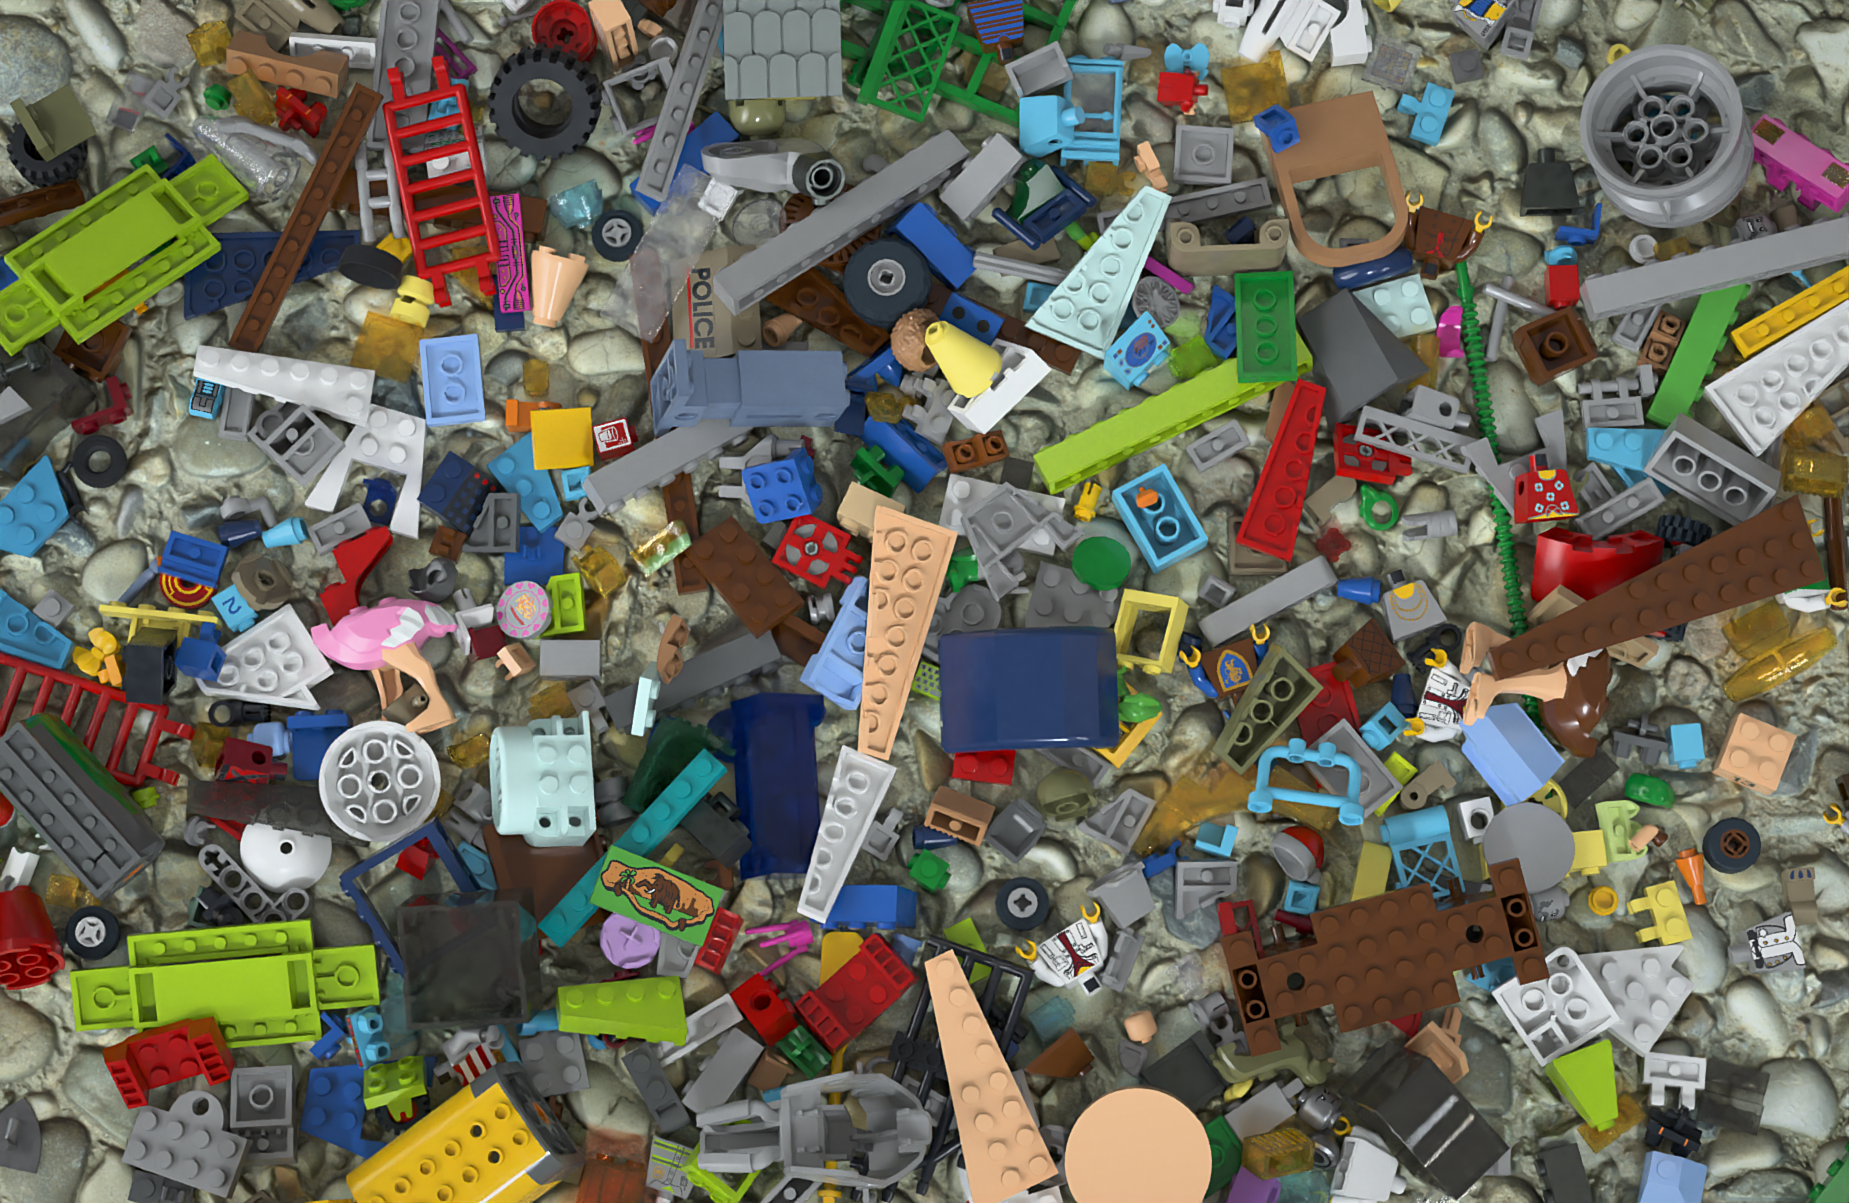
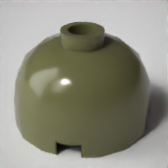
M736 100L728 101L730 122L734 130L739 134L749 136V141L766 139V136L776 134L782 128L786 116V100H779L778 106L776 100L738 101V106H736Z
M1067 767L1052 769L1039 782L1036 789L1037 811L1043 815L1046 821H1048L1047 816L1055 817L1056 822L1074 820L1088 814L1089 806L1093 805L1095 808L1097 805L1091 781L1082 772L1068 769Z

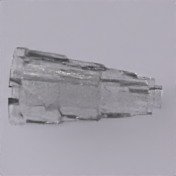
M209 114L199 116L194 121L192 126L194 137L203 143L218 158L220 163L235 174L244 185L265 202L272 203L281 199L282 197L277 193L281 189L288 192L293 186L300 171L301 161L296 158L300 157V155L291 148L246 133H220L216 128V118Z

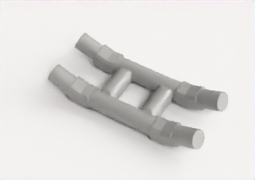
M241 115L216 118V128L220 133H246L298 151L313 165L320 157L310 147L311 145L298 134L287 133L249 120L248 117Z
M389 138L384 140L385 168L368 170L365 142L361 143L355 155L360 218L364 242L376 241L372 209L389 207L393 239L405 237L400 191ZM387 180L388 196L371 197L369 182Z

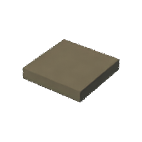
M1228 516L1229 576H1282L1289 572V562L1236 544L1235 540L1245 516Z

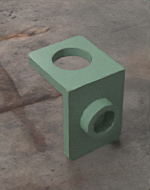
M199 886L196 897H192L188 904L187 914L190 916L187 925L193 928L212 927L199 923L204 907L197 900V897L207 889L204 886Z

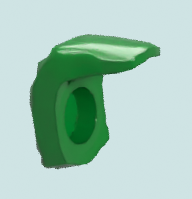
M1634 772L1625 782V795L1633 800L1665 808H1671L1675 801V791L1667 782L1660 778Z

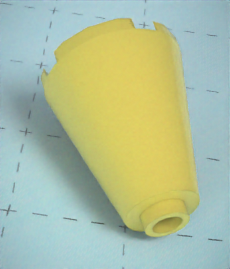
M946 321L932 323L927 328L925 343L956 394L971 398L981 394L993 383L991 377L995 371L999 374L1002 367V358L996 349Z

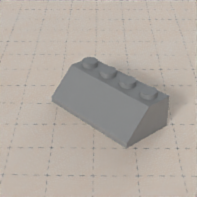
M1679 412L1663 433L1643 468V472L1733 526L1762 511L1777 492L1781 472L1681 412Z

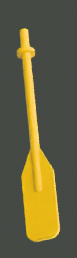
M833 931L824 936L821 950L820 986L860 951L858 946L864 940L858 933ZM848 1044L835 1055L831 1053L833 1059L830 1064V1075L842 1073L843 1054ZM841 1092L829 1093L828 1105H840ZM825 1162V1169L837 1170V1162ZM824 1182V1190H817V1197L823 1198V1203H835V1198H842V1192L836 1191V1184Z

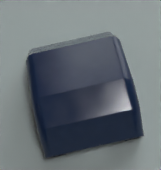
M1096 626L999 628L943 634L940 640H938V661H941V667H939V691H942V697H940V721H943V727H940L941 748H944L946 753L1085 747L1109 749L1117 746L1119 741L1116 636L1112 628Z

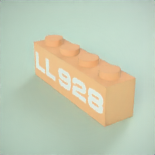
M592 0L588 4L597 39L616 73L622 70L625 65H630L634 62V58L639 55L632 20L621 0Z

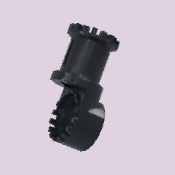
M1445 623L1427 636L1424 644L1414 652L1409 651L1406 656L1409 662L1413 663L1412 666L1416 665L1415 669L1424 675L1427 672L1426 668L1429 667V665H1426L1425 659L1435 660V653L1431 651V648L1442 649L1448 655L1460 645L1462 632L1456 625ZM1442 631H1453L1456 635V642L1453 645H1444L1439 637Z
M244 700L217 701L209 708L208 717L210 722L216 727L245 726L246 723L271 722V715H268L271 714V711H268L271 710V704L245 702ZM220 705L227 706L231 712L230 719L224 723L219 722L215 717V710ZM249 711H259L260 713L249 714Z

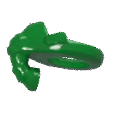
M1366 483L1361 485V505L1358 507V515L1364 519L1371 529L1376 531H1385L1391 528L1397 522L1399 516V508L1396 501L1385 490H1376ZM1378 501L1387 502L1392 509L1390 520L1384 524L1376 523L1371 515L1372 507Z

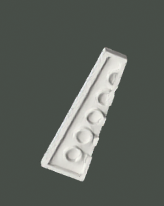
M198 345L193 375L232 388H240L245 392L255 395L259 393L268 395L282 403L288 401L298 405L304 404L312 412L318 410L331 414L332 418L367 427L375 370Z
M845 745L842 746L800 897L798 913L821 923H826L897 771L896 767Z

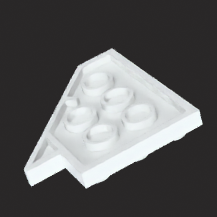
M289 603L221 647L227 656L217 682L194 677L203 693L207 696L319 710L321 707L309 689L332 675L334 671L322 652L314 645L311 635Z
M1679 944L1578 955L1621 1019L1606 1030L1643 1058L1648 1054L1695 987V984L1671 967L1684 949V946ZM1564 956L1558 964L1565 965L1568 962V957Z

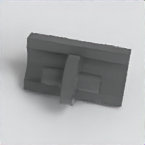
M1641 713L1639 721L1628 719L1627 727L1637 729L1636 731L1612 726L1610 736L1613 739L1612 754L1614 756L1629 759L1632 744L1642 746L1639 760L1652 765H1657L1662 751L1667 752L1669 743L1665 742L1666 739L1663 737L1646 734V732L1657 733L1658 725L1648 723L1649 715L1646 713Z

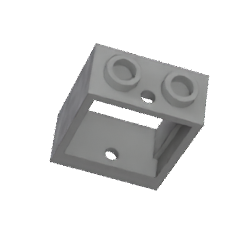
M667 56L601 82L603 87L601 89L602 101L605 106H611L614 116H611L610 120L616 133L621 132L623 137L657 124L660 114L628 127L611 86L657 68L668 92L674 72Z

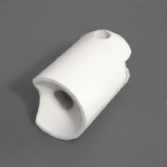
M12 847L0 878V892L10 891L19 885L29 886L40 856Z

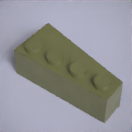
M1272 642L1212 751L1231 770L1242 776L1324 687L1283 647Z

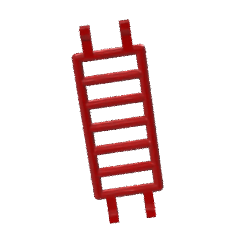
M443 55L431 58L439 89L407 96L404 72L400 71L398 66L386 69L394 100L385 102L382 105L416 273L420 279L426 280L431 278L435 304H439L443 308L452 305L445 278L446 274L476 267L480 292L484 293L486 297L497 294L490 263L498 262L501 259V250L466 86L462 83L452 85L449 63L447 60H444ZM456 96L459 113L398 128L396 111ZM460 124L463 126L464 141L408 155L403 154L401 139ZM468 152L471 168L413 183L409 182L406 167ZM474 179L477 196L415 211L412 195ZM480 207L483 224L421 239L419 222ZM486 235L489 252L427 267L424 250Z
M0 651V664L16 669L0 710V738L6 732L26 675L31 673L44 677L29 717L39 712L44 713L55 681L72 686L60 717L69 728L83 690L100 695L82 742L92 753L111 699L128 704L104 767L118 783L133 788H140L145 777L177 786L180 775L176 774L177 772L151 765V760L162 731L193 742L197 730L193 729L192 726L168 720L167 716L170 708L167 704L155 705L126 702V692L121 689ZM141 708L156 714L135 772L132 775L117 770L138 710Z

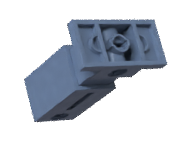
M673 339L650 381L654 437H661L669 433L672 427H695L700 419H729L730 427H833L834 422L839 419L850 404V391L845 389L847 363L842 359V351L738 350L734 358H704L703 350L686 349V339Z

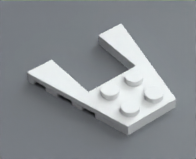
M370 404L367 427L355 425L344 442L346 447L333 459L306 500L305 506L334 515L353 461L404 475L406 479L389 530L390 532L418 540L421 505L417 501V497L422 492L423 464L427 435L426 419Z

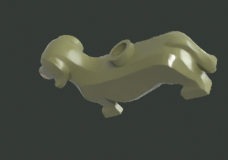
M1295 1022L1283 1025L1279 1028L1280 1031H1277L1281 1050L1251 1057L1250 1051L1234 1054V1050L1237 1047L1235 1042L1219 1047L1216 1052L1209 1055L1213 1061V1066L1218 1069L1224 1080L1229 1083H1241L1259 1077L1260 1082L1277 1076V1070L1287 1068L1299 1077L1306 1088H1314L1325 1082L1327 1079L1326 1073L1336 1066V1062L1332 1058L1313 1059L1307 1043L1294 1035V1030L1296 1029Z

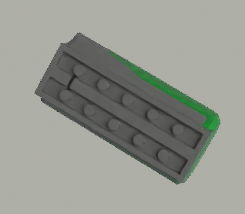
M39 712L25 720L18 721L0 738V792L94 897L101 902L105 901L142 873L160 854L166 843L153 828L151 818L61 718L50 713Z

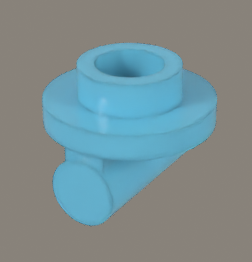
M1561 245L1553 250L1544 251V258L1549 266L1575 265L1577 253L1574 246Z

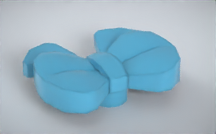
M1173 43L1166 47L1164 63L1168 70L1165 72L1183 74L1184 66H1190V70L1199 71L1200 75L1197 76L1199 81L1203 80L1209 72L1205 69L1209 62V52L1204 44L1196 43L1190 50H1183Z

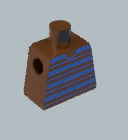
M979 0L967 3V16L984 54L996 52L999 65H1006L1015 61L1013 49L1023 46L1024 40L1022 0Z

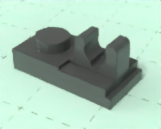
M135 1170L128 1200L137 1203H192L196 1188L164 1176Z

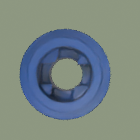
M1374 576L1339 579L1337 597H1343L1370 606L1372 603H1379L1381 580L1374 579Z

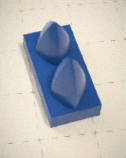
M887 344L871 359L868 358L850 371L845 381L874 386L869 399L875 400L878 394V384L874 374L877 373L884 381L900 387L904 374L902 365L892 355L891 345ZM854 390L857 394L863 393L860 390Z

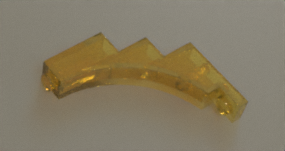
M1277 764L1269 775L1268 786L1318 793ZM1229 769L1214 792L1210 793L1182 774L1131 849L1144 858L1147 853L1152 855L1161 841L1158 839L1160 834L1175 842L1187 832L1214 819L1229 815L1256 813L1247 807L1249 793L1255 791L1256 787ZM1273 799L1272 810L1264 813L1293 819L1319 833H1322L1325 828L1330 830L1339 817L1336 813L1338 810L1336 807Z

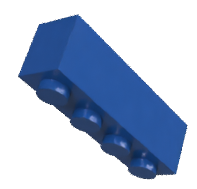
M717 111L714 112L686 136L665 201L659 202L636 191L639 177L629 185L631 194L654 219L660 214H667L674 207V202L679 197H686L696 188V183L700 179L711 176L703 168L701 150L705 146L715 143L741 142L740 135Z

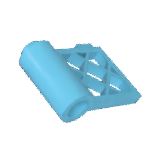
M1442 804L1383 818V824L1379 825V832L1382 842H1388L1391 848L1399 882L1394 884L1395 889L1408 887L1413 876L1423 882L1428 881L1431 888L1433 887L1438 890V892L1432 893L1434 899L1451 896L1449 889L1445 890L1435 884L1441 871L1444 869L1454 875V877L1459 876L1462 893L1465 892L1450 835L1448 817ZM1444 841L1448 854L1441 863L1427 853L1432 844ZM1427 845L1424 852L1418 849V847ZM1410 849L1421 856L1413 870L1402 864L1399 852ZM1424 858L1439 866L1432 881L1416 872ZM1448 860H1450L1451 868L1446 866ZM1404 870H1405L1406 872L1410 873V876L1408 877L1407 880H1406V876H1405Z

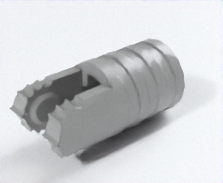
M1454 509L1403 515L1401 517L1402 524L1405 526L1424 525L1422 528L1404 531L1402 538L1406 542L1457 535V520Z

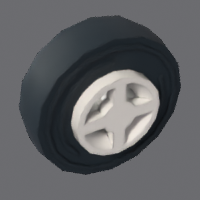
M87 906L76 911L70 917L65 930L68 947L75 955L86 960H99L109 956L116 949L121 936L118 919L111 911L100 906Z

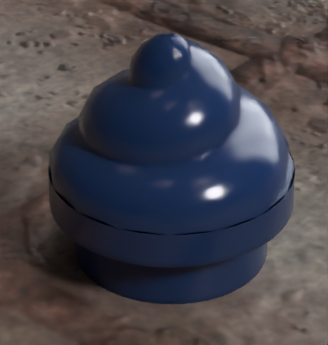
M1182 631L1176 655L1179 657V652L1182 650L1187 658L1191 657L1193 654L1191 645L1201 653L1203 648L1201 646L1202 638ZM1179 657V662H1180V663H1185V662Z

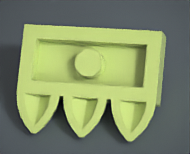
M1630 800L1606 801L1595 804L1600 830H1603L1607 863L1626 862L1643 857L1648 851L1647 846L1636 852L1628 845V841L1643 827L1638 822L1629 820V818L1634 817L1639 812L1640 807Z

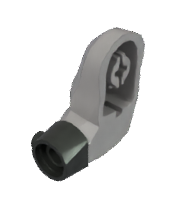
M805 138L723 142L705 146L701 150L704 170L717 182L726 185L749 188L760 192H777L785 189L791 193H802L812 197V204L827 205L830 203V199L840 193L845 183L844 169L834 156L821 145Z

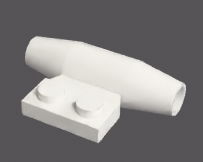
M1261 0L1249 20L1237 53L1247 60L1258 64L1280 37L1288 50L1312 62L1341 11L1323 0Z

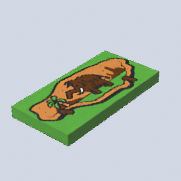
M610 845L588 903L702 947L724 890Z

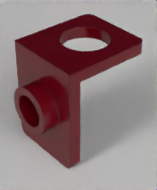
M499 625L473 631L472 627L467 628L471 638L468 655L470 663L498 656L497 653L504 646H507L504 632Z

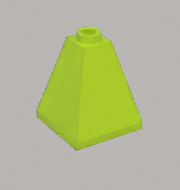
M1610 1039L1556 1058L1544 1068L1549 1079L1591 1128L1597 1127L1598 1131L1601 1132L1616 1126L1614 1120L1618 1118V1106Z

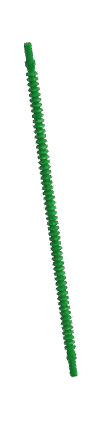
M1465 260L1463 263L1455 264L1459 285L1456 292L1457 296L1460 297L1462 304L1460 306L1463 307L1461 318L1464 321L1461 325L1466 327L1463 330V334L1467 335L1464 342L1468 343V346L1465 349L1470 352L1467 355V358L1471 359L1468 366L1472 367L1469 374L1474 377L1471 379V383L1475 384L1472 387V391L1476 392L1473 399L1477 400L1475 407L1479 409L1476 412V415L1480 416L1477 423L1481 424L1478 431L1483 433L1480 439L1487 437L1499 465L1502 462V459L1498 458L1501 451L1496 449L1499 446V442H1495L1498 434L1494 433L1497 427L1492 424L1495 421V418L1491 417L1494 410L1490 409L1493 402L1488 399L1491 397V393L1487 392L1490 385L1486 384L1489 377L1484 375L1487 372V369L1483 368L1486 361L1482 360L1485 353L1481 352L1483 344L1479 343L1482 340V336L1478 335L1481 329L1477 327L1480 321L1475 318L1478 315V312L1474 311L1477 307V304L1473 303L1475 291L1474 286H1470L1467 261ZM1489 485L1488 489L1492 490L1489 497L1493 498V502L1490 505L1495 508L1492 514L1496 515L1493 522L1497 523L1494 530L1498 531L1499 534L1496 535V539L1500 540V543L1497 544V547L1501 548L1498 555L1502 556L1503 559L1500 560V564L1504 565V568L1501 569V572L1505 573L1502 580L1507 582L1504 585V589L1508 590L1505 597L1509 598L1506 605L1511 607L1508 614L1512 615L1509 622L1513 623V627L1510 630L1515 633L1512 636V639L1526 633V629L1529 626L1524 623L1527 620V617L1523 616L1526 609L1522 608V604L1525 601L1520 598L1523 595V592L1519 591L1522 584L1518 583V579L1521 576L1516 573L1519 570V567L1515 566L1518 559L1514 558V554L1517 551L1512 548L1515 545V542L1511 541L1514 534L1510 533V529L1513 526L1508 523L1511 520V517L1507 516L1508 510L1493 493V487ZM1522 694L1521 698L1526 700L1523 703V707L1527 708L1525 713L1542 733L1545 727L1541 726L1543 721L1539 716L1536 697ZM1552 789L1545 796V799L1553 797Z

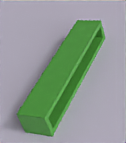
M1746 283L1699 296L1668 368L1660 381L1658 390L1655 392L1644 416V421L1666 430L1679 412L1692 418L1693 413L1689 409L1693 402L1698 403L1705 389V387L1701 386L1704 376L1710 377L1716 365V361L1712 360L1716 351H1722L1728 336L1724 335L1727 325L1732 327L1740 312L1735 309L1739 300H1745L1751 285Z

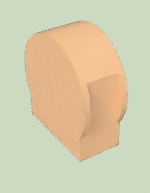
M1132 1085L1106 1092L1092 1101L1079 1115L1067 1142L1065 1171L1069 1188L1077 1203H1202L1210 1182L1212 1156L1209 1140L1200 1119L1184 1101L1172 1093L1156 1087Z

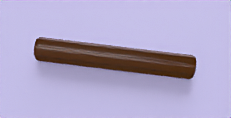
M1828 495L1824 498L1829 585L1831 589L1841 588L1846 590V592L1836 595V602L1848 601L1842 497L1840 495ZM1848 603L1844 607L1831 604L1830 608L1835 611L1846 610Z

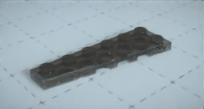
M188 780L186 812L223 820H235L249 825L260 823L273 826L272 829L284 831L285 828L300 831L304 836L313 837L315 834L332 838L331 841L369 848L370 841L361 840L349 835L332 821L321 801L319 787Z

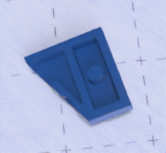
M1215 285L1212 291L1203 347L1225 361L1231 358L1237 351L1235 297Z

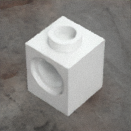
M1490 797L1462 802L1456 807L1464 842L1473 840L1474 845H1479L1483 842L1485 830L1494 818ZM1471 816H1481L1485 822L1484 829H1475L1470 822Z

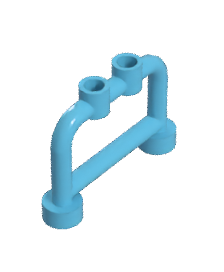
M1290 739L1288 746H1272L1261 754L1258 763L1256 789L1249 793L1247 807L1256 813H1267L1272 810L1273 799L1340 808L1339 821L1341 823L1351 826L1363 823L1364 808L1359 805L1361 768L1358 762L1351 756L1336 753L1337 747L1332 743H1320L1318 750L1306 749V742L1302 739ZM1282 757L1287 758L1292 763H1302L1305 760L1317 762L1318 765L1323 767L1344 766L1349 771L1347 797L1268 786L1271 761L1274 758Z

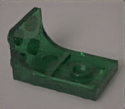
M662 716L638 764L633 779L626 789L621 804L642 815L704 748L709 753L717 752L731 757L735 756L736 751L729 747L730 741L715 735L714 730L702 724L692 727L690 721L679 716H675L674 720Z

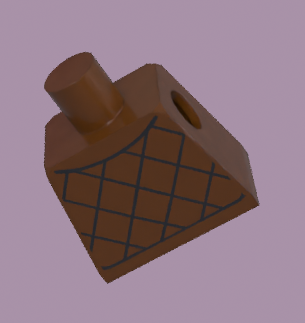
M1371 618L1333 654V659L1337 665L1332 668V674L1337 681L1344 682L1348 679L1355 688L1359 689L1391 677L1406 662L1376 621Z

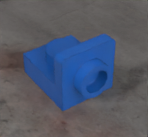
M1275 104L1253 116L1255 127L1269 137L1272 150L1275 153H1280L1300 141L1295 118L1280 105Z

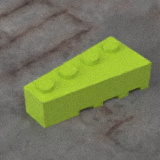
M679 975L557 987L555 1006L559 1031L596 1036L602 1033L616 1035L615 1038L620 1039L634 1037L646 1039V1042L658 1043L659 1041L674 1042L673 1045L685 1046L688 1029Z

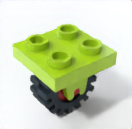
M423 1055L405 1056L397 1062L389 1064L379 1063L364 1070L363 1100L366 1109L375 1108V1117L378 1118V1124L380 1127L385 1124V1131L388 1133L393 1128L394 1135L399 1136L400 1130L405 1132L430 1113L431 1106L427 1088L426 1062Z

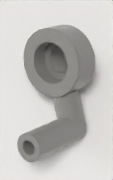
M238 495L231 496L223 501L224 505L220 507L224 521L240 520L248 516L252 511L260 509L268 530L279 524L270 501L265 496L251 500L240 498Z

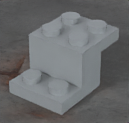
M288 401L286 403L278 402L271 410L281 412L286 420L267 439L263 438L258 432L257 425L247 435L281 469L305 487L346 445L304 404L298 405Z

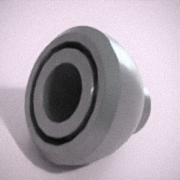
M1326 1128L1323 1131L1312 1132L1304 1137L1308 1141L1302 1139L1301 1143L1298 1144L1301 1156L1309 1164L1321 1169H1331L1337 1166L1340 1151L1336 1142L1337 1134L1333 1130Z

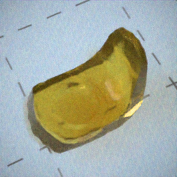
M533 358L523 363V388L527 398L541 399L549 395V365L547 361Z
M479 733L464 742L448 746L447 755L458 768H473L489 759L491 738L485 733Z

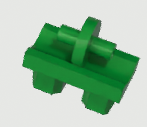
M873 445L866 450L863 447L859 448L855 453V458L850 463V466L855 470L852 475L858 480L857 483L891 498L905 475L904 471L895 464L886 470L880 464L885 458L884 451L877 445Z
M800 1024L775 1043L811 1080L833 1059Z

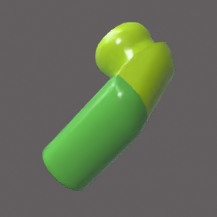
M1076 220L1064 228L1070 238L1086 251L1099 238L1096 232H1091L1087 235Z

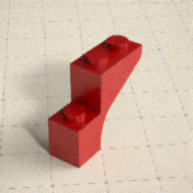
M374 526L366 530L364 536L356 540L353 538L346 539L337 545L338 548L332 550L346 581L343 584L341 582L333 583L324 589V593L319 594L333 627L344 616L350 615V610L360 607L359 595L363 583L393 545L394 539L387 526L382 528L381 526Z

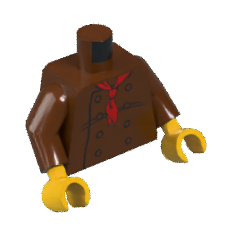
M1410 190L1405 194L1408 205V221L1404 241L1406 248L1412 251V259L1423 262L1420 276L1425 279L1436 280L1440 268L1451 270L1453 264L1463 263L1475 253L1485 234L1484 229L1488 228L1493 222V215H1491L1489 222L1482 223L1479 220L1482 212L1480 210L1475 216L1476 226H1473L1474 221L1421 206L1423 203L1421 192L1419 193V200L1416 202L1409 201Z

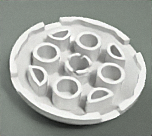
M370 721L348 729L330 745L320 766L318 784L323 806L332 821L339 828L361 840L388 842L397 840L424 823L437 803L441 778L437 759L423 738L415 732L408 733L404 725L395 722ZM376 773H380L385 777L386 783L382 790H376L371 784V779Z

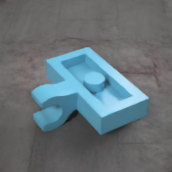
M1428 82L1421 102L1412 96L1402 95L1397 111L1415 116L1409 138L1435 147L1437 146L1455 91Z

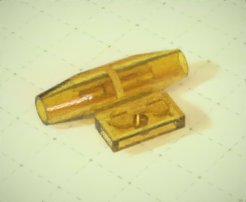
M1774 599L1723 626L1721 632L1736 655L1748 661L1722 682V688L1731 702L1736 703L1767 692L1804 672L1837 647V640L1829 627L1822 626L1791 637L1790 623Z

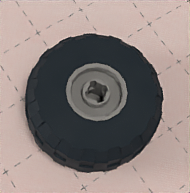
M878 238L863 244L850 257L843 277L844 294L852 311L857 317L864 320L865 323L880 328L895 327L896 322L899 321V318H902L903 314H907L915 308H925L931 291L930 271L924 257L911 244L896 238Z

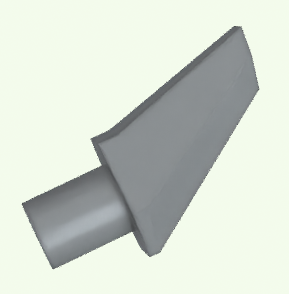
M1106 43L1103 48L1105 55L1113 56L1117 60L1122 61L1144 58L1151 55V49L1120 43L1116 45Z

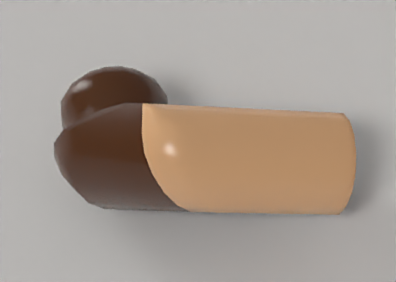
M1648 824L1643 826L1628 841V845L1636 852L1643 849L1650 841L1655 846L1660 847L1668 839V834L1662 830L1663 827L1660 825Z

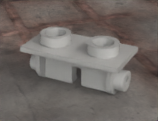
M1117 927L1108 949V956L1103 961L1104 969L1097 975L1101 985L1123 993L1146 938L1145 936L1134 933V930L1128 927Z

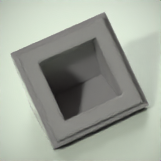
M1210 573L1198 596L1221 609L1228 604L1237 589Z

